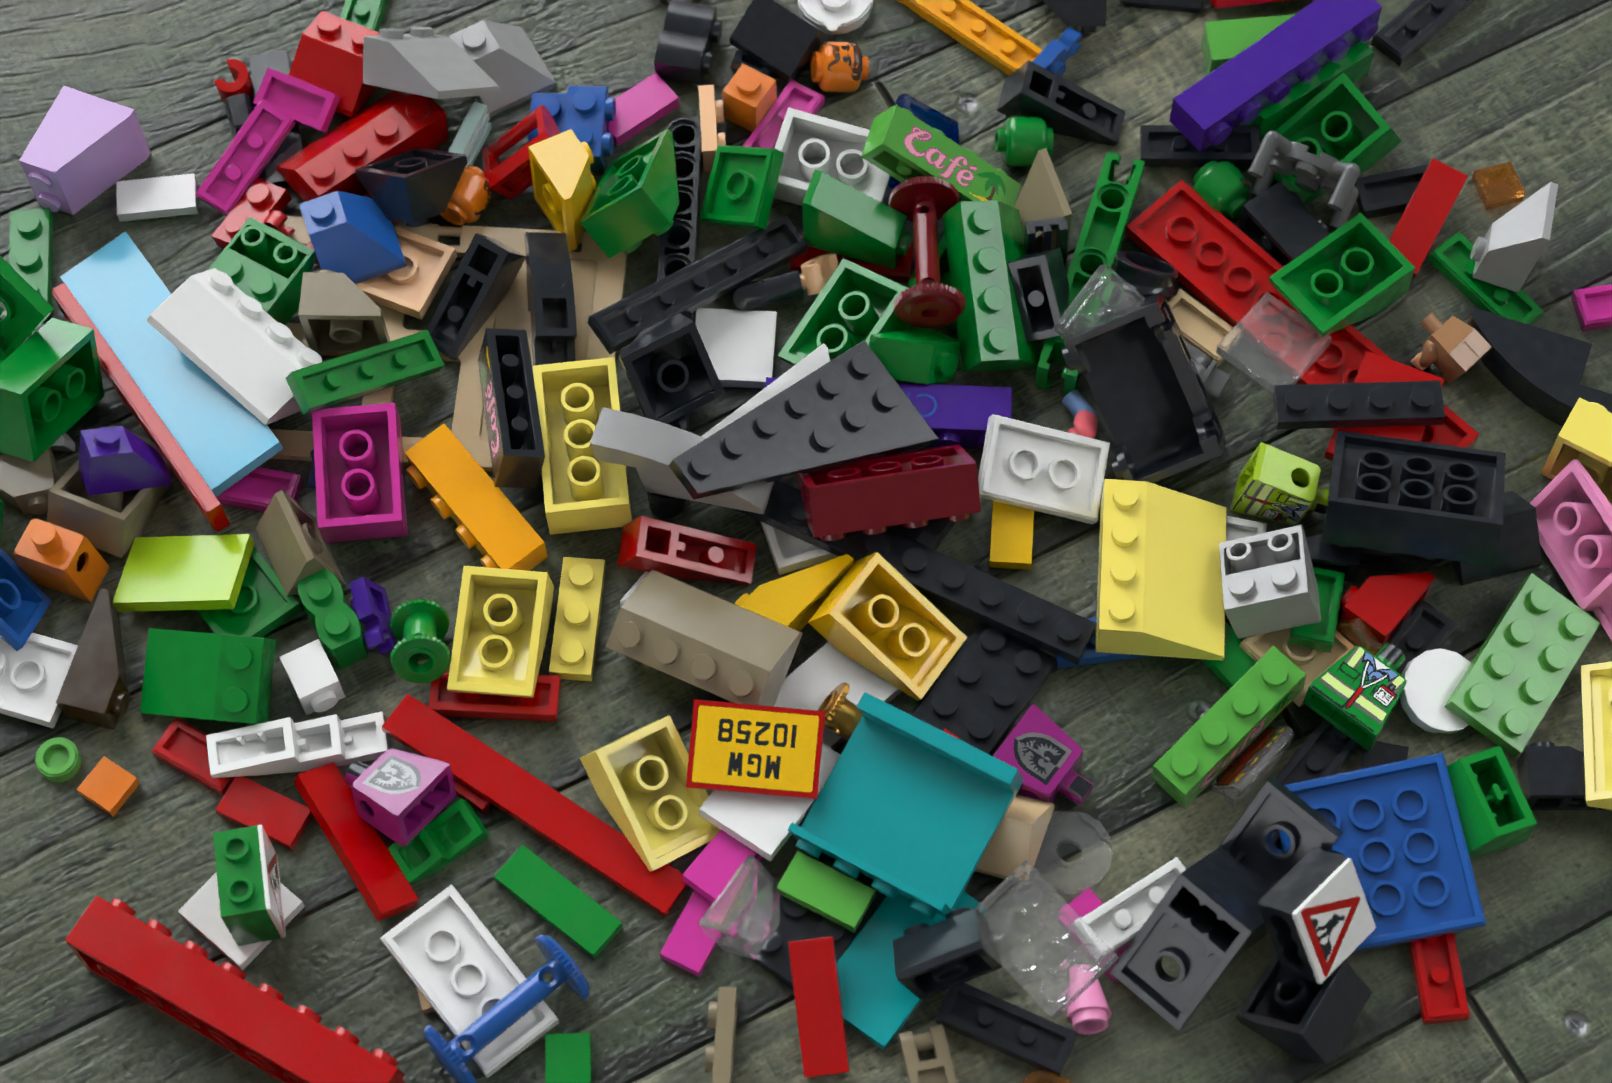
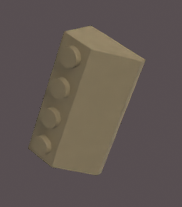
M651 570L621 606L606 647L733 703L774 707L803 633L656 570Z

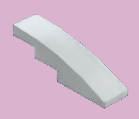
M383 711L340 720L337 714L298 723H294L288 717L206 735L210 775L213 778L260 776L308 771L335 762L336 766L350 765L354 761L376 760L386 750L391 749L389 735L384 733L381 727L387 720V717Z

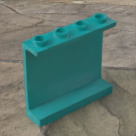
M864 692L856 706L862 714V718L803 824L800 827L791 823L788 831L798 840L795 847L806 854L818 859L821 853L836 860L833 867L854 879L857 878L859 873L873 879L871 887L892 899H895L897 893L911 899L912 902L909 907L925 917L933 919L936 913L945 917L946 914L954 910L1024 778L1017 768Z

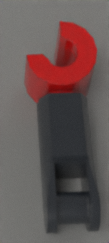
M233 58L227 59L234 82L228 83L221 78L213 81L221 100L225 102L234 139L254 110L251 100L254 96V88L246 65L242 61Z

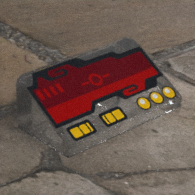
M1266 727L1212 783V789L1233 806L1238 805L1289 749L1294 730L1290 727Z

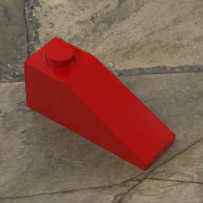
M640 516L623 526L617 566L644 573L645 571L656 570L670 577L750 585L752 583L757 544Z

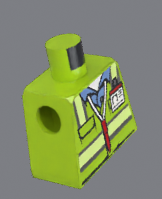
M1261 442L1238 475L1230 511L1289 525H1297L1308 510L1326 515L1329 489L1318 486L1321 469L1317 464Z

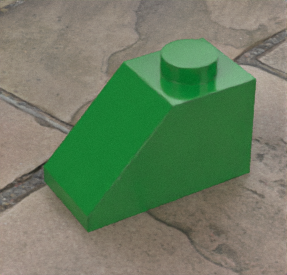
M914 328L870 335L869 347L894 380L922 384L955 380L959 363L960 340L929 328Z

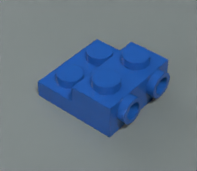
M568 86L567 93H532L530 113L539 106L544 105L551 113L560 133L572 129L580 143L585 141L588 144L594 158V163L590 165L591 171H605L606 156H612L613 135L611 132H608V122L615 121L616 100L615 97L609 96L607 87ZM538 128L528 135L527 143L539 135Z

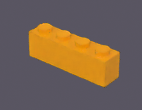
M445 423L404 452L410 466L405 470L409 478L418 489L421 490L426 486L434 497L430 501L443 519L451 516L458 527L455 529V532L468 549L476 546L483 557L480 559L483 567L530 571L549 557L545 542L499 487L494 486L493 480Z

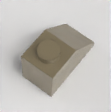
M49 448L35 462L8 454L0 455V499L4 500V504L23 515L48 513L49 490L60 479L58 462L51 449Z

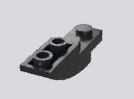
M526 232L528 311L531 314L533 366L575 361V339L577 337L576 312L566 234Z

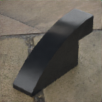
M1472 308L1467 324L1476 329L1492 346L1480 360L1500 383L1523 403L1562 427L1579 397L1588 402L1598 403L1604 406L1608 412L1612 413V394L1580 385L1592 347L1591 343Z

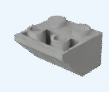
M1302 525L1219 543L1224 611L1238 639L1321 622L1318 586Z

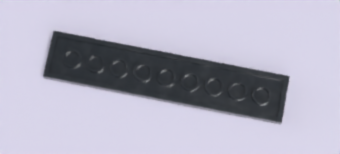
M982 622L912 716L941 731L947 729L957 736L959 740L992 755L1056 668V658L1037 646ZM821 853L818 859L807 855L837 870L833 867L835 859ZM861 873L854 879L872 888L873 879ZM876 890V896L854 933L778 894L740 944L739 952L793 988L788 942L833 936L838 962L887 896Z

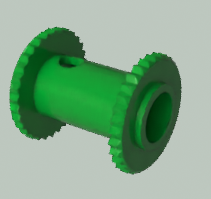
M413 599L402 603V605L394 610L390 619L393 636L400 640L397 645H394V649H392L390 654L393 671L400 678L413 683H428L439 679L449 668L451 659L448 647L445 646L444 642H441L442 638L446 637V633H448L449 616L440 604L431 600ZM428 659L424 664L417 663L418 660Z

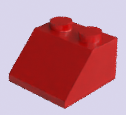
M321 11L302 33L288 75L338 95L341 99L336 112L353 118L378 87L363 84L364 36H377L380 33Z

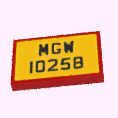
M694 699L686 788L817 799L825 711Z

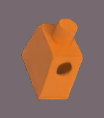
M33 518L29 522L13 554L16 564L34 583L90 603L110 568L87 537L37 518Z

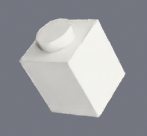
M319 639L280 656V660L306 715L313 712L327 711L334 707L338 700L345 698L340 682Z

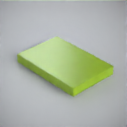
M250 534L135 537L112 604L117 612L234 609L255 542Z

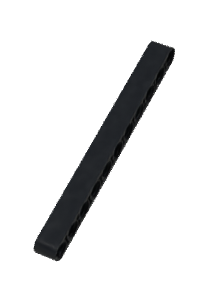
M689 118L676 119L667 127L673 134L679 206L677 209L683 208L687 210L682 212L676 211L673 217L674 224L669 230L660 235L657 281L698 261L703 162L700 126ZM681 175H686V176H687V177H685V178H678V176H681ZM678 242L686 243V244L681 245V246H675V245H673V244L678 243ZM695 311L685 315L695 321ZM690 412L677 418L676 421L667 424L689 432ZM647 492L649 508L653 514L660 518H673L684 509L686 499L671 496L663 497Z

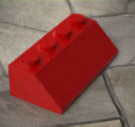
M393 90L356 114L353 118L351 117L277 165L276 170L305 202L335 191L364 196L368 192L356 177L355 169L414 147L434 150L448 140L446 112L430 97Z

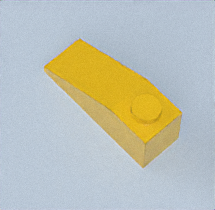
M845 554L759 585L750 595L747 593L743 594L734 604L800 632L854 564V559L850 555Z

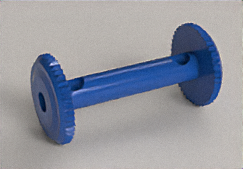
M539 935L535 938L538 948L548 962L449 1043L431 1025L424 1029V1039L431 1052L456 1082L477 1083L465 1064L564 982L581 999L589 996L590 986L580 968L571 956L550 936ZM551 974L554 980L551 983H546L543 980V976ZM462 1042H469L471 1048L468 1051H463L460 1048Z

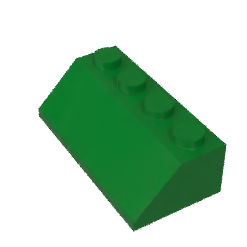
M998 200L960 201L944 213L942 217L952 288L962 292L966 302L965 311L956 319L958 339L961 341L960 354L963 372L1037 369L1039 362L1037 340L1026 341L1007 264L1025 255L1020 211Z

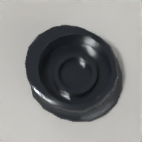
M1130 251L1116 252L1117 270L1110 277V282L1115 289L1138 296H1152L1159 292H1162L1164 296L1177 295L1174 283L1179 272L1174 266L1161 259L1142 253Z

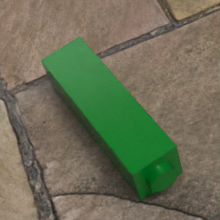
M1359 41L1349 48V51L1341 60L1336 63L1329 62L1320 69L1311 81L1307 83L1300 82L1290 90L1289 94L1277 104L1270 103L1261 110L1252 122L1240 125L1259 126V141H1261L1267 132L1275 131L1343 72L1352 83L1368 75L1374 51L1366 42L1362 43Z

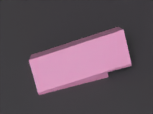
M1573 459L1530 504L1536 508L1541 547L1579 607L1584 611L1594 612L1612 641V505L1580 461Z

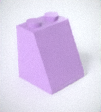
M63 86L19 162L39 205L43 208H50L51 212H58L60 210L74 215L114 185L116 181L122 179L147 160L151 152L134 109Z

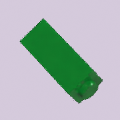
M814 171L802 202L803 238L809 247L895 270L899 256L906 257L911 244L912 233L907 232V216L822 171Z

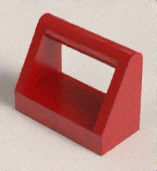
M544 105L539 106L482 150L484 177L489 187L511 201L533 185L528 147L560 134L551 113ZM538 128L539 135L505 161L500 162L499 157Z

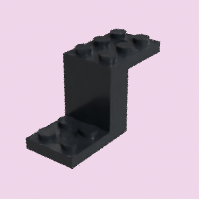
M1270 778L1220 847L1180 873L1109 973L1178 1031L1181 1030L1231 963L1269 933L1257 902L1313 847L1330 852L1344 833L1276 778ZM1274 829L1283 830L1288 834L1291 841L1289 851H1282L1275 847L1271 839ZM1163 956L1173 957L1180 966L1179 977H1172L1164 971L1162 967Z

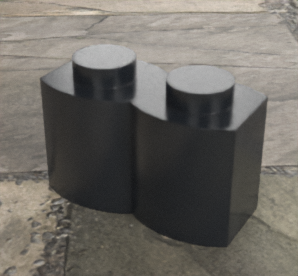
M671 0L654 59L655 72L662 79L701 85L704 74H711L714 52L710 50L713 42H720L723 21L717 19V7Z

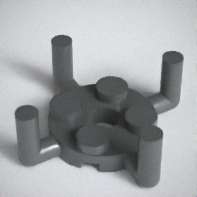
M1276 131L1267 132L1248 171L1249 174L1257 177L1250 195L1255 198L1269 189L1277 172L1283 175H1291L1296 178L1294 184L1304 191L1316 193L1318 188H1321L1331 194L1328 206L1334 209L1327 227L1335 231L1343 226L1359 194L1358 189L1354 186L1360 174L1359 166L1355 163L1340 162L1322 151L1319 156L1308 153L1309 146L1289 141Z

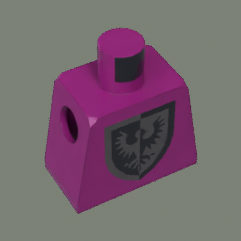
M1034 704L1031 705L993 755V757L1020 771L1024 781L1017 792L1018 795L1053 803L1061 793L1081 806L1094 787L1093 783L1076 773L1082 763L1084 752L1082 748Z
M397 749L386 750L371 766L360 761H354L348 767L345 775L346 783L352 786V794L360 818L404 847L456 796L450 764Z

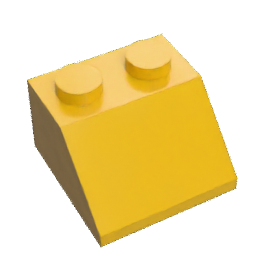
M572 129L528 147L534 199L555 231L566 234L569 252L577 249L585 230L580 221L592 199L593 191L596 190V182L590 169V165L594 163L593 154L585 141L580 143Z

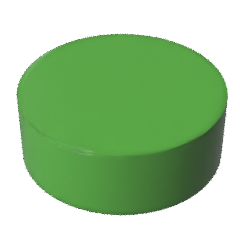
M55 737L45 741L38 748L35 763L45 779L60 783L70 780L78 773L82 758L72 741L63 737Z

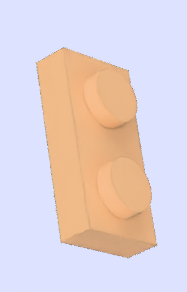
M714 85L698 86L703 168L704 173H709L712 170L718 145H725V132L717 133L716 125L724 123L723 100H715Z

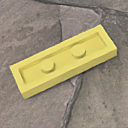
M563 557L549 675L560 676L561 679L592 681L606 572V563L603 559Z

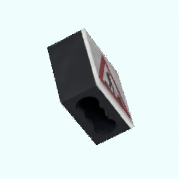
M1315 847L1257 902L1283 971L1318 984H1322L1376 929L1352 859Z

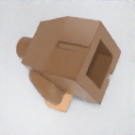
M1431 312L1420 322L1421 326L1430 336L1421 343L1423 350L1411 360V363L1416 369L1422 371L1431 364H1434L1443 373L1441 376L1450 384L1464 374L1492 346L1476 329L1455 316L1450 317L1442 324Z

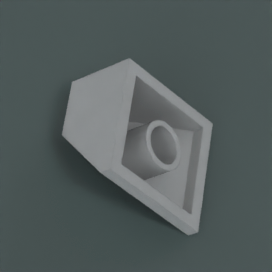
M482 20L449 35L499 86V94L475 96L478 103L487 105V114L490 117L531 99L532 93H544L557 87L556 81L522 27Z
M1548 183L1493 222L1484 238L1477 237L1470 255V259L1475 260L1473 278L1517 293L1520 291L1550 241L1558 184Z

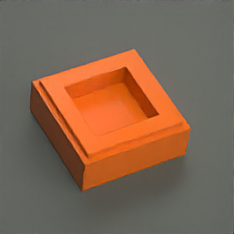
M103 756L76 790L81 796L114 817L140 785L137 777Z

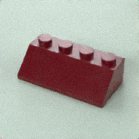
M960 444L866 458L860 462L803 475L797 473L808 527L814 537H821L823 541L840 540L845 538L848 532L861 530L863 534H879L887 531V526L903 524L906 528H919L928 525V520L945 518L946 521L950 522L963 521L970 518V513L981 512L977 465Z

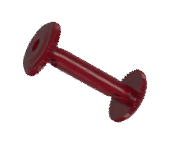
M919 176L905 180L891 191L889 197V207L906 215L907 221H913L916 286L913 285V287L901 291V294L896 296V299H894V312L900 320L918 328H938L948 325L963 314L966 305L962 292L952 288V286L948 287V285L941 284L937 219L943 218L942 215L959 203V193L949 182L932 176Z

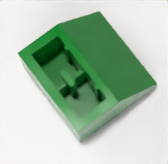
M249 217L208 270L216 268L218 271L227 274L232 279L233 284L247 296L257 300L265 312L277 322L286 325L299 309L303 272L312 271L316 253L313 249Z
M1500 745L1460 758L1447 766L1470 860L1527 842L1537 822Z

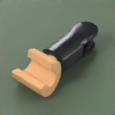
M825 254L801 265L802 274H799L798 270H793L747 283L734 290L733 302L741 310H750L767 305L768 303L773 304L804 295V289L807 290L808 295L819 294L838 267L836 254Z

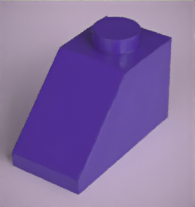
M101 427L98 429L81 430L78 470L88 495L171 485L172 479L161 453L125 427Z

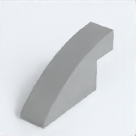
M602 407L590 441L596 460L636 467L645 492L764 514L774 485V481L768 483L762 481L744 485L738 490L693 499L671 470L669 464L674 458L706 438L631 413Z

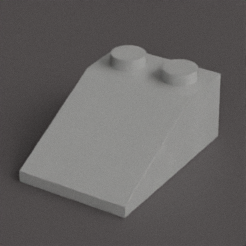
M410 27L409 34H403L402 29L384 28L380 29V35L364 36L363 84L435 99L499 94V86L450 37L435 35L434 28Z

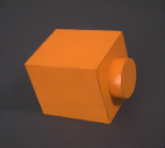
M742 64L722 91L724 118L753 132L777 100L776 80Z

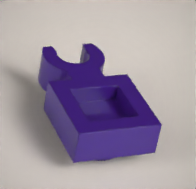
M363 576L349 583L353 597L351 609L356 614L358 620L365 623V640L368 648L372 650L378 647L380 654L385 655L394 649V645H397L395 636H393V632L390 629L392 614L386 590L384 587Z

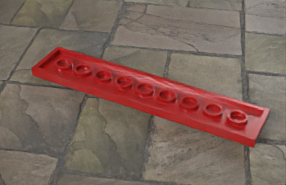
M1183 180L1178 182L1126 226L1125 235L1149 256L1156 257L1174 266L1179 272L1177 280L1221 319L1242 333L1244 339L1297 385L1354 383L1366 351L1391 359L1352 325L1321 337L1268 282L1269 277L1283 268V266L1219 211L1213 210ZM1444 404L1445 419L1443 424L1427 425L1420 441L1470 448L1476 443L1479 433Z

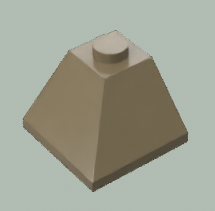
M1042 149L1036 155L1014 208L1020 211L1023 241L1025 222L1065 217L1068 226V253L1072 211L1047 149ZM1056 229L1052 230L1051 249L1056 247ZM1042 231L1036 232L1035 253L1041 252Z

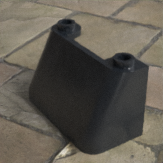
M1162 292L1145 298L1065 338L1064 343L1066 346L1061 348L1064 360L1070 371L1077 369L1080 375H1085L1116 445V459L1111 460V464L1118 480L1154 483L1223 455L1226 443L1223 428L1173 312Z

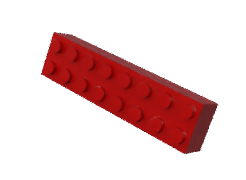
M96 895L65 939L85 968L283 1083H405L403 1079L404 1073L396 1068L398 1061L388 1053L378 1048H375L373 1053L358 1046L359 1038L348 1030L339 1026L336 1027L335 1031L330 1030L320 1024L322 1018L311 1009L299 1005L295 1010L282 1002L285 997L276 989L265 983H261L259 988L245 981L247 975L236 966L224 961L222 966L215 964L207 959L210 954L201 946L190 940H187L182 945L170 938L173 933L167 927L153 919H150L147 924L134 917L136 911L117 898H113L109 903Z

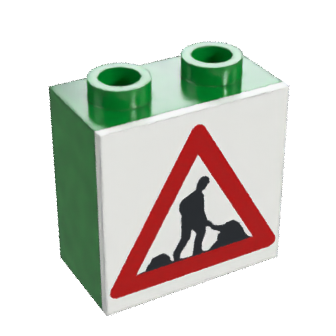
M256 825L213 833L220 914L237 946L286 938L278 857L263 826Z

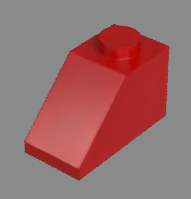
M1430 572L1369 577L1360 588L1353 585L1342 598L1340 606L1343 608L1338 624L1378 652L1420 601L1429 595L1436 577Z

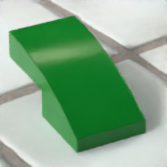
M459 799L426 825L405 847L395 842L388 850L409 884H414L461 857L490 834L469 802Z

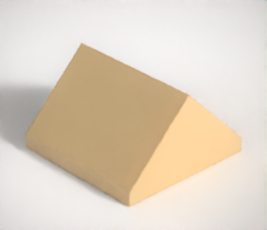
M1016 794L975 872L1028 885L1055 808L1054 803Z

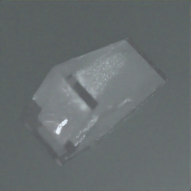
M748 855L699 921L698 925L725 952L755 959L780 924V894L776 890L779 882L754 856Z

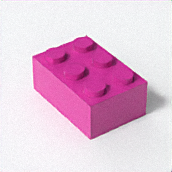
M385 403L327 408L312 412L317 523L324 542L335 543L408 536L402 428L396 404Z

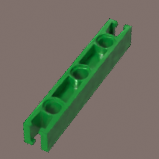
M1110 152L1106 153L1067 273L1070 286L1067 333L1046 338L1037 366L1036 387L1050 389L1052 380H1048L1049 369L1053 362L1057 361L1067 365L1061 348L1066 346L1062 338L1068 337L1098 322L1109 288L1110 277L1116 266L1115 254L1121 250L1126 226L1129 224L1140 190L1145 161L1134 159L1131 176H1127V185H1123L1118 182H1111L1115 176L1116 165L1120 164L1121 156ZM1106 206H1114L1116 209H1109ZM1084 271H1094L1097 274L1090 275ZM1068 368L1063 369L1061 375L1062 378H1065L1063 394L1067 395L1072 390L1077 389L1081 376L1077 369L1070 371Z

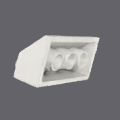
M216 268L191 275L146 320L265 425L301 411L285 378L292 371L323 362L321 356L316 351L303 345L292 335L291 330L286 325L272 318L262 309L261 304L257 300L247 296L233 284L232 279L227 274L218 271Z

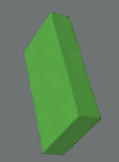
M797 851L776 887L778 894L854 933L876 896V890L800 851Z

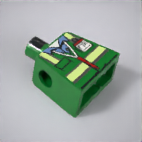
M1385 643L1376 655H1373L1362 646H1355L1309 685L1303 703L1367 751H1370L1407 683L1405 677L1396 671L1405 661V655L1398 647L1390 643Z

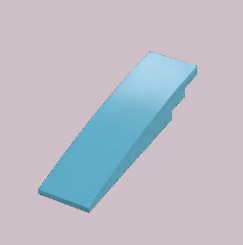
M126 231L60 276L216 497L284 449L267 425L263 424L146 321L149 315L171 293Z

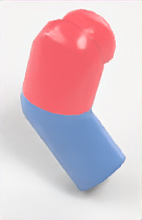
M1077 389L1072 390L1062 400L1063 405L1075 418L1073 422L1074 427L1067 432L1095 439L1099 424L1098 414Z

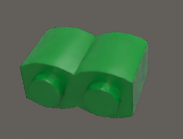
M324 569L298 581V593L311 625L318 633L330 662L342 670L367 658L368 646L359 620L354 611L348 606L341 584L336 576L329 570Z

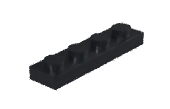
M1441 381L1275 385L1273 390L1276 430L1442 425L1445 419Z

